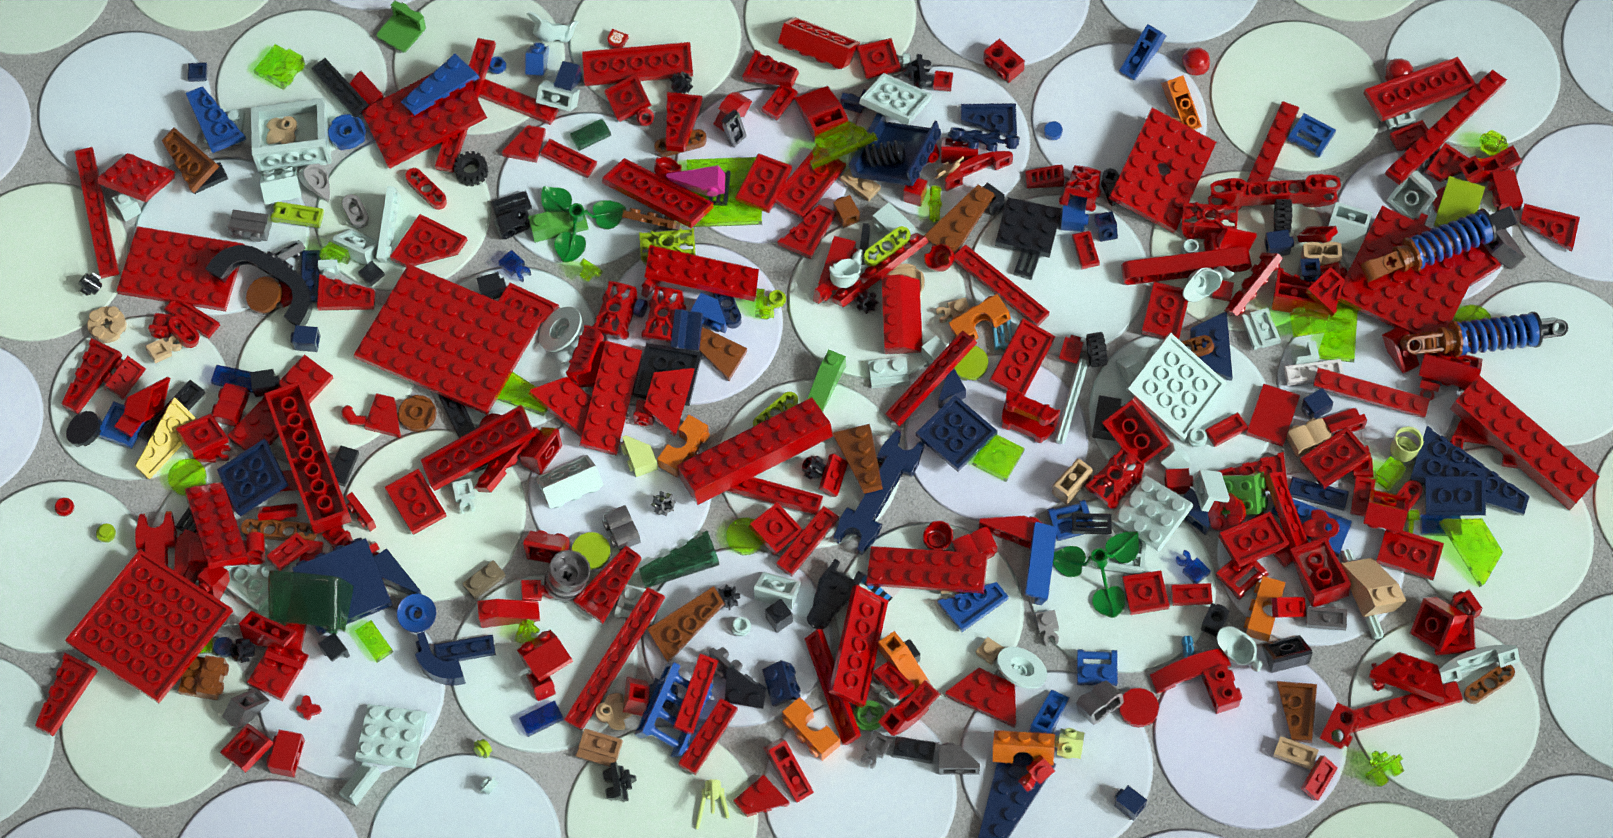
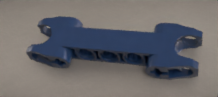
M896 430L884 442L877 456V461L883 463L879 470L883 489L866 493L856 511L847 507L840 517L833 537L834 542L839 544L845 536L849 534L857 535L861 539L857 548V553L863 555L877 539L882 529V524L876 521L903 473L910 477L914 475L925 448V444L919 441L913 449H901L898 446L901 438V431Z

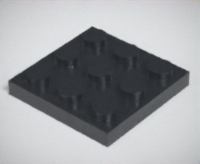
M1007 197L995 246L1020 252L1025 251V253L1034 255L1039 254L1040 256L1050 258L1062 208Z
M646 343L634 389V396L647 397L651 379L655 372L694 368L685 402L686 406H690L702 359V352Z

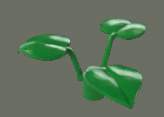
M543 186L541 192V201L545 212H569L570 218L573 221V233L562 232L556 237L554 243L557 254L562 262L565 263L578 259L585 251V238L582 235H576L577 222H581L585 215L593 219L596 218V224L600 228L612 229L620 223L623 218V212L626 210V207L618 202L602 200L593 206V213L595 214L593 215L588 210H584L581 204H572L571 194L563 188Z
M1124 532L1111 537L1105 545L1106 551L1102 548L1094 549L1086 562V554L1080 547L1068 546L1055 551L1053 565L1064 576H1079L1082 573V566L1086 567L1091 561L1095 568L1101 570L1105 589L1095 592L1092 599L1093 606L1100 614L1116 618L1125 606V594L1119 586L1108 588L1104 567L1108 564V558L1112 559L1115 557L1119 563H1129L1136 558L1139 551L1138 532Z

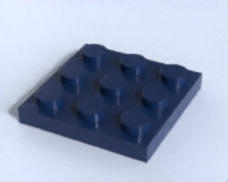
M954 395L916 432V437L959 472L997 435L998 431Z
M266 439L261 440L217 469L234 509L240 517L289 486Z

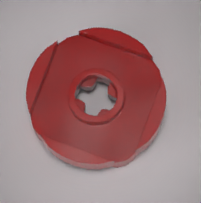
M1229 492L1230 500L1228 502L1214 501L1208 512L1211 527L1221 532L1241 524L1246 517L1243 501ZM1224 507H1226V510H1230V514L1227 517L1222 514Z

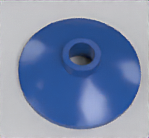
M411 594L405 597L397 609V618L400 625L405 630L413 633H420L429 629L433 625L437 614L433 601L423 594ZM417 611L421 612V616L419 618L415 617V613Z

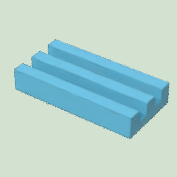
M1011 319L1007 321L1009 342L1013 336ZM992 325L994 350L999 348L1005 350L1009 343H1005L1004 325H1000L1001 343H998L997 328H994Z

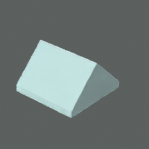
M352 228L333 237L338 253L365 266L373 261L377 255L379 241Z
M763 572L754 586L755 600L774 604L779 599H782L786 606L793 610L801 581Z

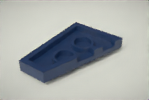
M1016 103L961 104V124L1000 133L1005 136H1017Z

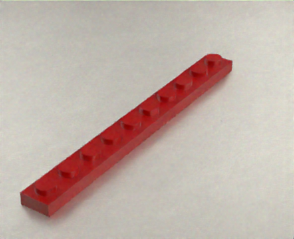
M1492 69L1386 170L1385 175L1398 185L1403 183L1505 85L1507 79Z

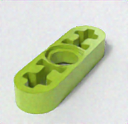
M904 226L897 227L869 247L864 253V262L868 266H875L909 241L911 236L909 229ZM898 232H900L901 234H906L904 237L905 239L900 238L895 243L894 239L898 237ZM882 243H891L892 249L889 251L884 250ZM879 250L880 253L876 255L875 261L874 259H868L869 253L873 255Z
M794 392L784 393L754 418L753 427L758 425L759 422L766 421V416L768 419L773 417L770 414L772 410L778 409L783 412L797 405L798 396ZM786 399H793V404L790 402L786 404Z

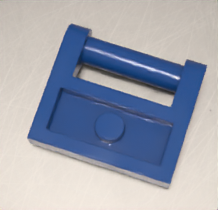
M1303 113L1288 136L1287 141L1295 142L1314 152L1315 156L1320 158L1335 135L1336 129ZM1298 133L1320 143L1319 147L1297 136Z
M1085 499L1077 504L1057 509H1047L1052 526L1057 527V541L1084 535L1072 534V516L1057 519V517L1077 511L1090 513ZM1076 520V522H1088V521H1092V520Z
M1077 649V685H1096L1107 680L1113 686H1117V650L1100 652ZM1083 659L1111 660V664H1083Z

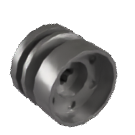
M565 550L553 557L544 577V586L550 596L560 601H572L584 590L591 572L590 564L585 556L576 551Z

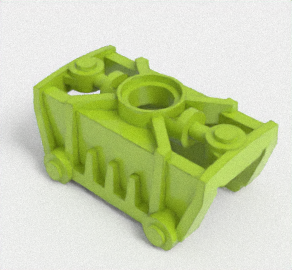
M680 228L675 231L662 232L651 231L649 233L639 232L641 260L645 266L648 252L643 253V250L648 249L649 245L696 255L694 228L688 230ZM686 244L687 246H693V249L683 250L678 246Z

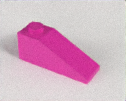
M719 165L667 174L669 181L689 191L711 197L725 193V173Z

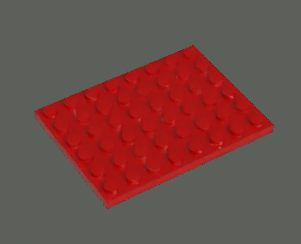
M408 264L355 351L354 358L488 415L540 326L541 320Z

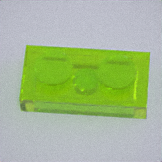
M372 620L355 630V633L376 663L393 653L392 648Z

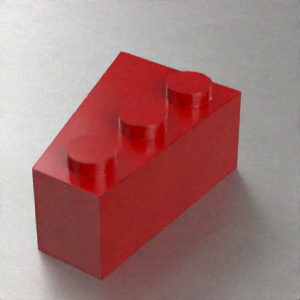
M1278 268L1271 310L1328 319L1329 316L1321 306L1305 293L1314 283L1313 281L1309 283L1300 279V276L1297 274L1293 276L1284 272L1283 268Z

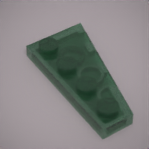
M708 530L703 532L702 536L694 540L692 538L687 541V544L681 548L671 550L670 554L665 557H659L639 568L644 587H652L719 566V560Z

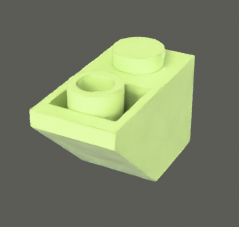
M626 435L622 436L623 444H621L623 454L629 457L627 464L630 472L634 471L635 476L638 477L658 470L657 461L650 445Z

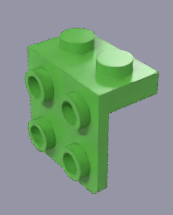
M394 0L391 4L393 15L377 33V37L400 52L405 53L425 31L426 25L424 16L420 12L413 11L405 3H399Z
M1255 472L1250 475H1223L1227 491L1243 501L1246 514H1259L1267 510L1268 498L1265 493L1267 483L1264 478V472ZM1224 507L1222 513L1230 514V510H1226V507Z

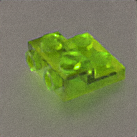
M275 44L256 66L254 73L284 90L293 82L297 73L303 70L305 61L302 55L289 48L285 50Z

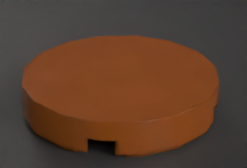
M268 276L260 277L247 290V304L252 310L260 314L268 313L277 307L275 305L280 302L282 288L275 279Z
M414 395L409 399H405L398 410L400 423L404 428L413 432L424 431L431 427L437 415L435 405L431 399L423 395Z

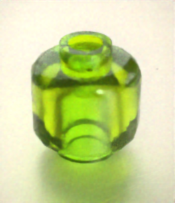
M1494 130L1483 133L1480 137L1481 151L1490 156L1508 148L1506 136Z

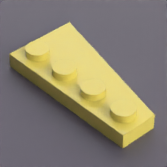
M175 397L171 400L135 464V467L147 479H151L184 444L178 436L176 428L197 419Z

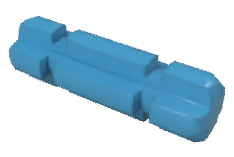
M1183 636L1181 641L1184 658L1195 655L1194 646H1192V636Z

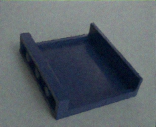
M877 113L849 163L852 176L854 178L913 186L920 177V172L923 166L926 165L930 153L933 152L937 140L941 137V129H939L938 122L934 121L931 128L886 122L885 116ZM895 140H897L899 145H901L903 140L906 153L904 163H901L898 159L897 164H894L891 160L890 165H886L885 162L883 166L876 164L874 168L870 164L868 165L865 153L866 145L872 149L874 143L879 148L880 142L886 147L887 141H890L891 145L894 146Z
M366 538L354 539L347 546H337L332 549V552L317 554L314 556L315 559L300 561L296 563L295 567H292L319 635L393 606Z

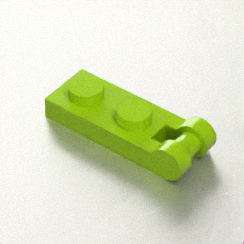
M275 202L273 205L274 212L271 213L270 218L274 223L283 222L320 228L324 209Z

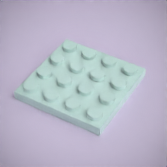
M1170 333L1125 391L1133 398L1136 397L1146 410L1182 441L1186 439L1227 382Z

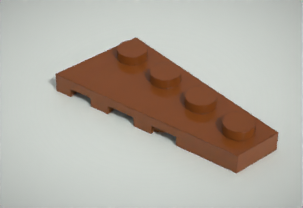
M173 128L162 139L164 146L193 193L219 167L176 128Z
M870 424L834 432L833 436L863 493L882 490L883 487Z

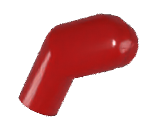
M350 405L342 408V417L348 424L365 425L367 416H357Z

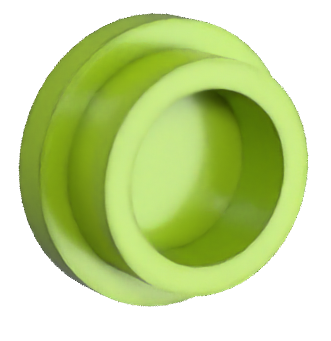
M773 290L767 297L768 304L773 308L784 306L786 303L785 294L780 290Z
M102 524L96 530V536L101 542L108 543L115 538L116 530L111 524Z
M485 739L474 742V752L477 756L489 757V753L492 752L490 744Z

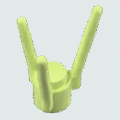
M711 779L705 781V788L702 789V797L696 820V829H699L706 796L707 799H710L712 814L715 813V800L720 796L725 817L729 819L724 788H721L719 780Z

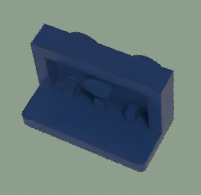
M780 660L762 669L772 706L777 707L789 700H797L801 697V689L795 677L796 671L791 663Z

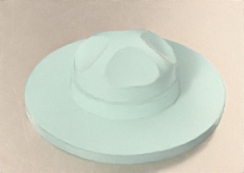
M570 306L554 311L545 320L540 329V345L550 352H556L567 347L580 331L582 324L580 312Z
M1007 647L1001 650L997 656L998 669L1013 684L1023 688L1035 689L1045 683L1047 679L1046 667L1030 651L1019 647Z

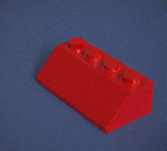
M797 17L783 23L778 43L782 44L783 48L797 50L803 56L810 55L821 63L828 62L836 69L849 66L857 51V46L860 45L859 41Z
M881 275L885 354L922 353L920 279L904 275Z

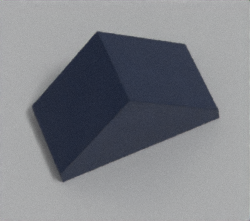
M562 61L554 87L572 91L583 78L580 65Z
M955 369L946 377L938 399V408H942L954 395L961 400L966 398V388Z

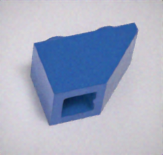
M534 43L529 47L526 52L525 74H545L549 46H544V43Z
M1075 196L1069 200L1067 206L1063 205L1061 230L1083 232L1084 225H1088L1089 214H1085L1087 198Z
M700 293L690 311L703 313L702 324L709 326L715 332L726 333V321L718 300Z

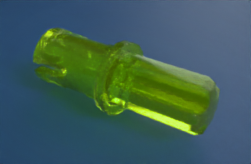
M940 186L930 187L928 206L929 220L932 222L940 220V207H942V188Z

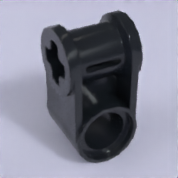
M1109 168L1104 170L1102 174L1101 187L1106 194L1109 204L1114 206L1118 203L1108 198L1119 174L1115 169Z
M516 209L494 220V225L501 239H509L530 228L529 213L526 209Z

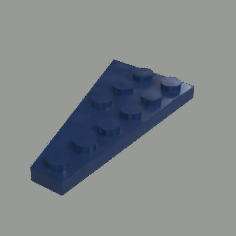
M1426 426L1423 436L1424 442L1418 452L1410 481H1417L1425 485V477L1485 476L1486 505L1524 516L1530 497L1528 494L1512 483H1508L1499 474L1489 470L1483 463L1447 441L1448 439L1434 432L1429 426Z
M1016 753L1013 757V763L997 762L978 838H1009L1046 783L1047 779L1041 784L1036 781L1034 787L1027 792L1019 782L1020 778L1029 773L1026 767L1033 762V757L1029 753Z

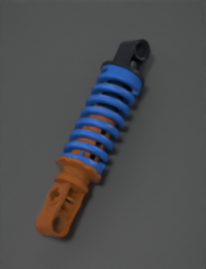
M1511 206L1498 210L1493 214H1489L1485 209L1481 208L1475 214H1468L1465 218L1460 217L1456 221L1442 224L1438 228L1424 231L1420 235H1414L1411 238L1406 237L1403 239L1402 246L1394 247L1392 253L1360 264L1367 282L1398 269L1401 272H1405L1411 268L1413 271L1418 272L1425 267V262L1428 265H1433L1435 260L1441 262L1444 257L1451 258L1453 253L1459 255L1462 250L1469 251L1471 246L1477 248L1480 242L1482 244L1495 242L1497 238L1496 231L1516 225L1518 221Z
M1533 311L1528 314H1520L1519 316L1483 318L1480 321L1477 319L1470 322L1462 321L1461 323L1451 321L1447 328L1439 327L1437 331L1405 335L1400 341V346L1404 351L1412 354L1435 352L1447 354L1451 352L1454 357L1466 355L1468 352L1476 354L1478 350L1481 353H1485L1487 349L1495 352L1497 348L1500 351L1505 350L1507 347L1509 349H1515L1516 346L1524 348L1526 344L1529 347L1537 348L1541 346L1544 338L1564 336L1568 332L1569 327L1568 323L1562 319L1555 317L1541 319L1538 313ZM1558 323V324H1559V327H1558V329L1555 331V330H1554V327H1555V325ZM1414 340V346L1410 349L1409 344Z

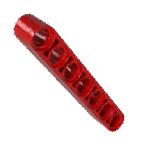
M1237 247L1130 260L1123 262L1121 269L1124 283L1126 285L1188 278L1191 273L1200 268L1214 270L1219 266H1224L1229 271L1242 272L1249 270L1252 267L1249 249L1247 247Z

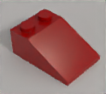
M1327 537L1290 549L1304 593L1312 607H1319L1349 596L1351 583Z

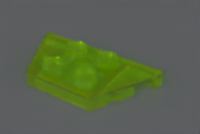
M848 121L816 136L812 152L814 157L810 164L813 169H816L850 152H854L878 140L874 132H866L864 127L857 126L855 123Z
M1483 518L1443 519L1439 522L1478 586H1483L1503 554V550Z

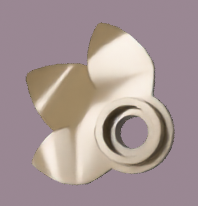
M293 117L273 118L266 124L267 128L270 129L266 137L267 144L281 142V144L294 143L297 121Z
M961 157L952 165L947 162L936 170L938 175L934 178L947 177L960 166L959 162L964 157Z
M621 693L608 695L604 703L599 704L595 710L597 719L601 722H607L609 727L614 730H624V720L633 714L623 712L624 702H622L623 694Z

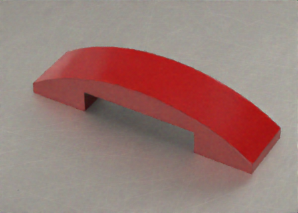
M988 152L964 161L946 177L945 191L947 192L963 185V177L993 165L995 170L1011 165L1013 161L1012 152Z
M1218 648L1174 662L1150 674V678L1158 694L1176 687V684L1203 675V672L1225 664L1229 668L1231 663L1224 651Z

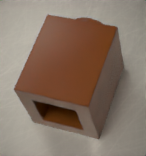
M850 195L840 197L833 202V211H836V216L843 228L860 221V212Z

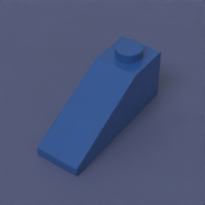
M1147 24L1119 71L1136 80L1157 53L1167 35Z
M1051 690L1033 720L1029 732L1053 734L1070 697Z

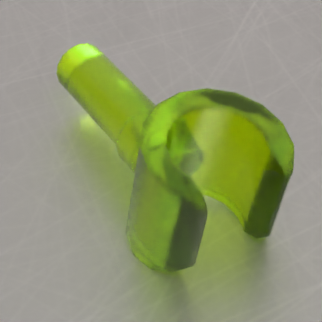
M1418 509L1410 510L1407 514L1409 533H1413L1414 521L1420 520Z

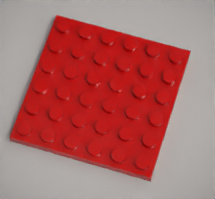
M1382 206L1344 278L1345 281L1341 289L1339 301L1394 328L1400 327L1410 334L1437 331L1439 327L1447 328L1448 324L1453 320L1485 253L1471 247L1469 251L1462 250L1459 255L1453 253L1451 258L1444 257L1441 262L1435 260L1433 265H1428L1425 262V267L1418 272L1413 271L1411 268L1405 272H1401L1398 269L1367 282L1360 264L1392 253L1394 247L1402 246L1403 239L1406 237L1411 238L1414 235H1420L1422 232L1432 229Z
M139 549L65 641L159 704L231 615L233 609Z

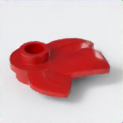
M1320 509L1312 510V519L1302 524L1305 535L1312 537L1311 542L1327 537L1329 541L1331 537L1336 536L1339 532L1338 522L1333 518H1329L1327 513ZM1328 524L1332 525V529L1330 531L1326 530V526Z

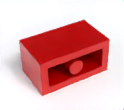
M1514 169L1492 172L1490 180H1488V189L1493 194V206L1497 207V211L1511 206L1513 211L1520 210L1523 198Z
M279 729L277 736L275 735L273 738L272 754L268 755L266 765L272 774L294 778L305 739L300 733Z

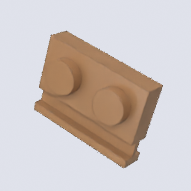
M584 728L576 757L611 767L610 763L618 760L623 739Z

